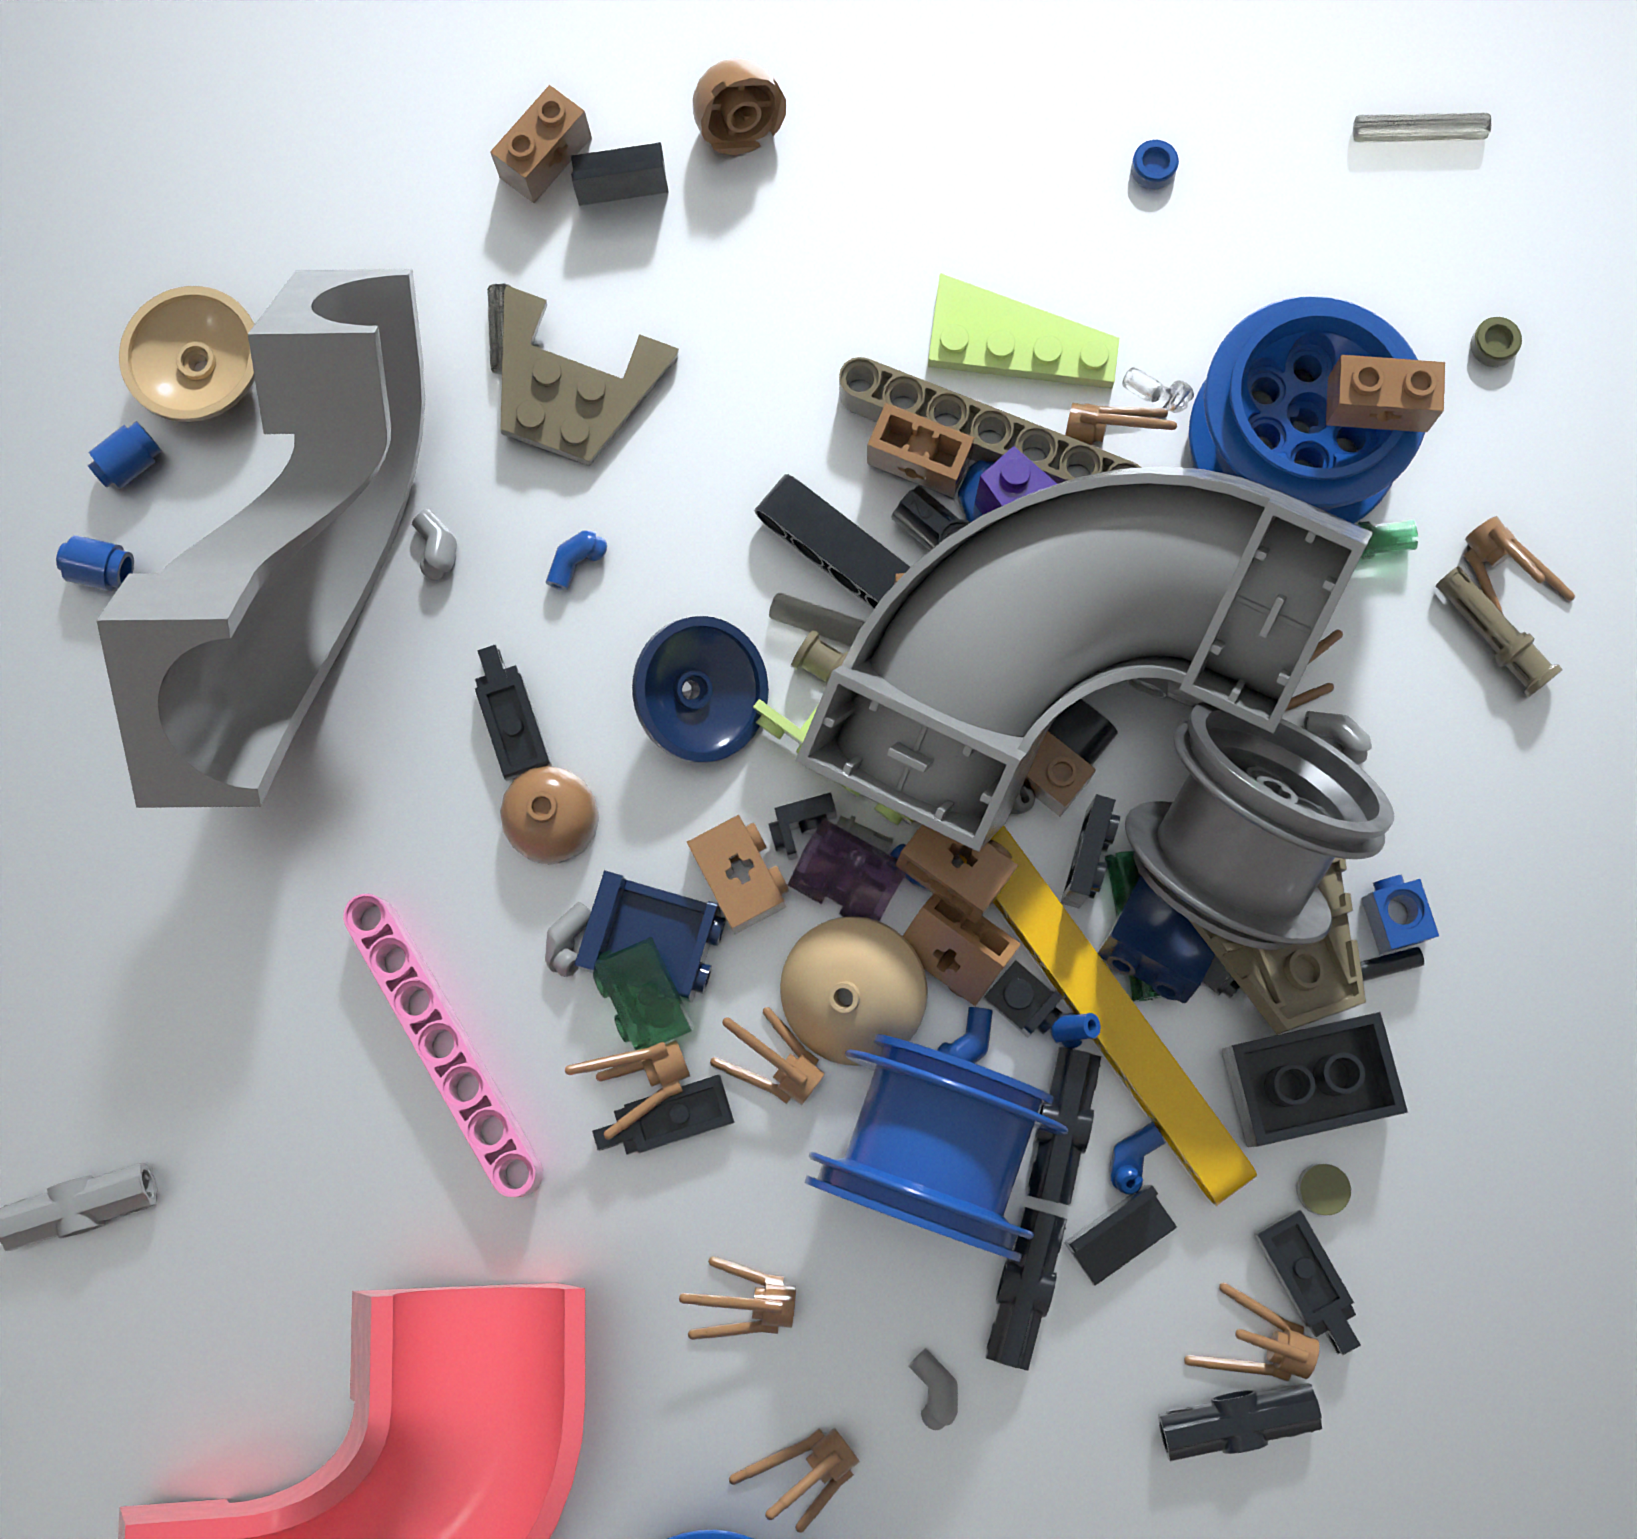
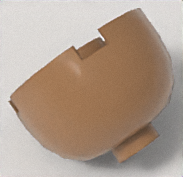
M735 57L716 63L708 68L700 77L692 98L693 116L704 140L709 142L715 151L720 154L739 155L752 152L761 147L760 143L756 140L765 137L769 131L774 136L780 130L786 116L787 100L776 79L768 69L756 61Z
M551 766L530 769L517 777L504 793L500 809L503 833L512 847L530 861L547 865L558 864L560 861L568 860L584 852L595 837L599 822V812L595 797L585 781L569 770Z

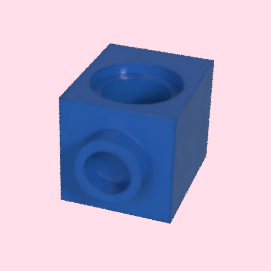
M1402 875L1382 879L1373 883L1374 892L1361 898L1379 955L1439 937L1421 879L1404 883ZM1391 900H1397L1406 907L1408 919L1404 925L1398 924L1391 919L1388 913V905Z

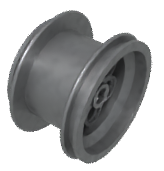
M1199 703L1190 713L1188 721L1181 723L1173 736L1176 752L1181 762L1190 772L1173 802L1153 801L1142 803L1132 808L1126 816L1125 831L1128 841L1134 850V860L1138 871L1153 891L1173 909L1202 928L1227 940L1266 950L1283 949L1290 945L1311 944L1322 940L1331 929L1332 916L1327 901L1317 886L1335 857L1342 859H1365L1375 856L1383 849L1385 833L1394 821V811L1388 797L1379 785L1351 759L1319 737L1281 718L1273 734L1209 703Z

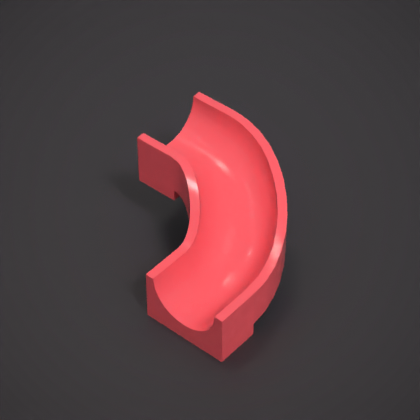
M559 1283L352 1291L350 1399L354 1401V1411L349 1431L343 1443L327 1463L300 1483L275 1494L254 1500L229 1503L227 1499L119 1507L118 1539H550L571 1490L582 1444L585 1409V1288Z

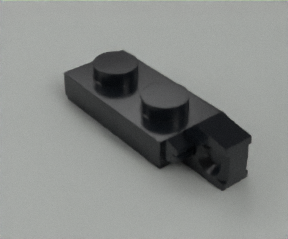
M496 644L477 650L485 676L475 679L477 688L474 689L504 779L510 781L530 769L552 766L524 678L519 673L517 666L514 665L506 668L500 649H497Z
M715 1075L681 1086L683 1092L666 1098L610 1140L604 1138V1132L612 1125L593 1130L592 1133L597 1150L601 1151L623 1144L626 1155L635 1152L640 1154L734 1124L735 1121L721 1075ZM649 1097L624 1104L625 1108L614 1111L616 1121L618 1122L619 1119Z
M1297 1210L1255 1233L1254 1236L1305 1326L1310 1328L1313 1335L1318 1337L1325 1333L1336 1353H1341L1342 1356L1361 1346L1347 1321L1356 1315L1351 1305L1354 1301L1303 1212Z

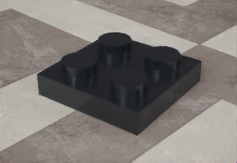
M1096 794L1086 810L1061 898V904L1079 909L1087 898L1094 899L1096 892H1100L1107 868L1106 863L1099 862L1101 851L1107 852L1109 845L1113 844L1120 822V816L1112 814L1115 799Z

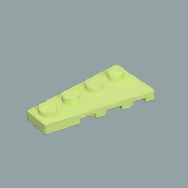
M940 273L928 367L1113 389L1120 338Z

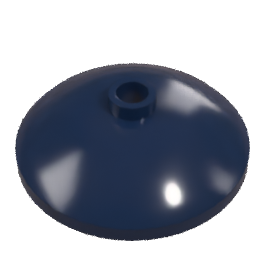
M693 616L667 624L649 639L635 665L632 680V697L638 720L648 737L660 749L681 760L713 762L738 752L753 738L760 727L756 722L761 715L755 712L753 706L759 699L765 704L768 703V677L759 651L744 632L722 619L708 616ZM685 682H688L692 688V693L688 699L682 692Z

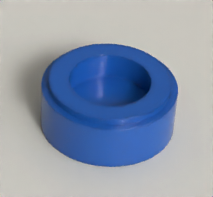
M1153 139L1142 143L1136 149L1132 159L1131 173L1138 184L1148 189L1166 187L1173 181L1178 169L1179 157L1177 151L1171 144L1163 140Z

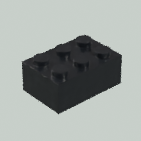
M1381 1012L1222 1048L1247 1147H1259L1408 1113Z

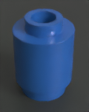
M136 421L128 428L125 425L121 426L88 453L94 461L87 466L106 488L114 483L119 489H122L156 462L154 457L162 449Z
M74 535L67 543L65 542L59 547L56 565L61 570L63 579L67 582L113 591L121 586L128 574H133L134 557L131 552L124 551L121 545Z

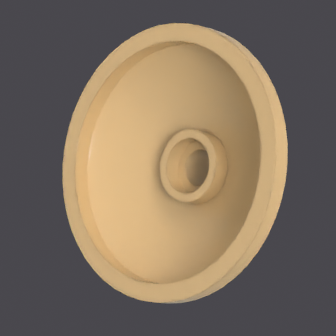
M185 286L162 292L141 306L124 330L119 347V366L124 383L133 397L143 407L164 419L178 422H197L216 417L235 406L247 394L255 381L248 333L255 323L239 302L216 289L202 286ZM207 361L206 367L203 370L194 371L197 363Z
M847 916L823 922L812 928L797 941L783 967L780 995L787 1021L793 1032L806 1047L829 1061L859 1066V1064L849 1060L845 1052L853 1049L880 1056L883 1048L874 1043L876 1034L887 1035L905 1041L911 1040L921 1025L925 1014L928 987L920 958L910 943L900 933L874 919ZM840 988L848 989L852 993L853 1002L851 1005L843 1004L839 1000L838 992Z

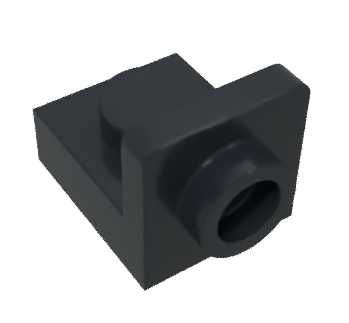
M831 792L774 808L777 821L768 823L775 850L785 849L788 860L796 859L798 856L791 830L800 828L801 834L805 835L830 827L828 820L837 818Z
M1017 960L1012 963L983 997L988 1004L1027 1038L1036 1029L1044 1035L1063 1013L1056 1007L1063 996L1057 991L1053 992Z

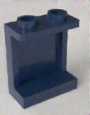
M604 870L574 965L590 973L693 1003L695 993L704 994L712 965L705 964L710 945L718 947L725 928L726 918L719 916L721 908L718 903L698 901L626 880L623 875Z
M1139 872L1136 878L1138 880L1098 954L1107 961L1113 970L1123 975H1132L1149 984L1161 997L1187 1003L1201 986L1215 954L1188 918L1173 909L1158 896Z

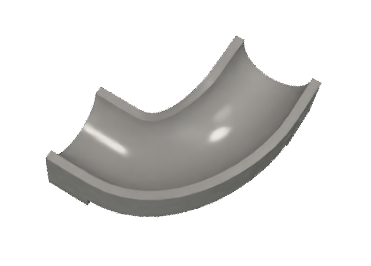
M413 269L296 270L248 333L263 433L295 434L294 449L289 462L276 480L252 503L174 559L161 573L128 574L96 620L136 808L261 807L297 729L357 621L391 549L403 517L416 473L423 436L425 410L424 362Z
M1165 466L1118 469L1081 476L1038 490L982 515L944 539L912 565L883 596L859 630L843 664L832 671L795 762L979 852L1006 823L1051 724L1067 707L1098 689L1137 678L1172 680L1181 684L1179 690L1274 734L1373 532L1276 489L1242 477L1205 469Z

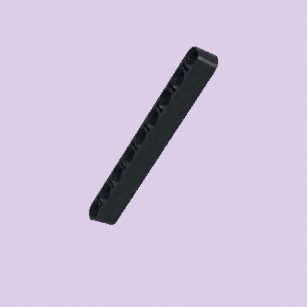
M789 474L782 476L754 510L757 517L768 528L872 609H875L883 596L894 586L895 574L906 573L911 568L828 502ZM1079 699L1063 710L1048 730L1091 766L1118 734L1115 726L1083 699Z

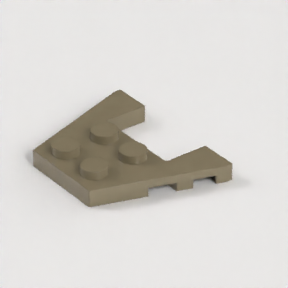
M507 285L504 291L501 434L590 466L625 424L628 416L655 387V383L663 373L674 364L678 357L679 348L639 334L624 377L620 378L533 346L547 308V300Z
M1335 857L1317 886L1326 899L1332 916V926L1329 933L1318 942L1290 945L1289 947L1277 950L1258 949L1227 940L1189 920L1277 1035L1366 1003L1357 940H1351L1347 913L1353 911L1351 894L1344 893L1342 872L1347 870L1346 859Z

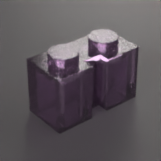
M824 818L805 846L787 885L820 904L823 903L826 897L842 906L839 915L843 917L859 916L880 922L894 899L906 873L896 866L898 859Z

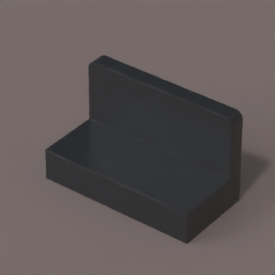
M661 142L571 155L573 168L571 173L572 184L579 206L669 192Z
M1153 1185L1142 1186L1137 1193L1129 1195L1064 1242L1094 1286L1177 1228L1157 1199L1156 1195H1158V1192Z

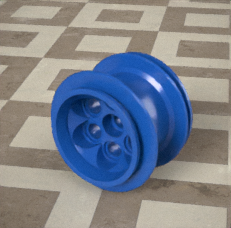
M1298 296L1279 300L1261 307L1246 316L1226 335L1212 358L1206 380L1197 393L1189 420V447L1192 466L1194 469H1205L1254 481L1355 524L1368 515L1382 501L1393 482L1409 466L1423 441L1425 432L1326 425L1328 377L1341 355L1418 360L1405 338L1385 319L1371 310L1347 300L1328 296ZM1301 369L1311 374L1314 381H1301L1294 374V370ZM1254 391L1264 392L1270 396L1272 403H1259L1253 398L1251 393ZM1298 421L1307 425L1309 428L1308 432H1300L1294 428V422ZM1259 437L1268 439L1273 449L1271 450ZM1345 438L1354 443L1357 452L1344 451L1339 447L1337 439ZM1294 461H1307L1313 467L1300 465L1295 463Z
M876 1034L874 1043L883 1048L880 1056L853 1049L847 1050L845 1055L849 1060L873 1070L874 1074L845 1157L834 1160L815 1152L809 1153V1158L821 1163L822 1166L817 1178L807 1175L804 1183L918 1227L1020 1262L1022 1254L1012 1250L1016 1237L1018 1235L1032 1239L1034 1234L1029 1230L1010 1224L1004 1217V1213L1033 1128L1064 1136L1068 1134L1066 1126L1038 1113L1041 1105L1052 1106L1054 1097L1038 1088L983 1066L887 1035Z

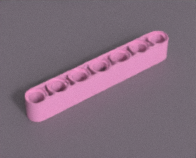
M360 894L353 897L344 909L343 920L345 926L493 1187L506 1197H524L532 1194L539 1188L543 1180L541 1163L398 913L390 903L373 894ZM379 907L381 912L379 924L374 929L365 931L361 924L363 913L368 908ZM402 948L405 954V962L402 968L396 972L389 973L385 967L387 954L392 949ZM425 989L429 995V1005L422 1014L413 1015L408 1006L409 999L414 992ZM449 1031L454 1040V1047L448 1056L438 1058L432 1048L433 1041L439 1033ZM471 1073L477 1078L479 1088L476 1096L465 1102L458 1096L457 1084L464 1075ZM495 1116L503 1124V1135L496 1144L489 1145L482 1138L481 1127L488 1118ZM517 1159L523 1161L529 1171L527 1182L518 1189L510 1186L506 1179L508 1165Z

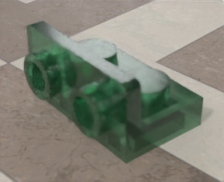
M652 937L615 953L608 950L600 954L595 963L597 970L593 971L594 981L601 996L605 999L610 997L618 1013L614 1016L615 1025L625 1043L631 1041L634 1049L640 1050L661 1042H668L692 1031L694 1025Z

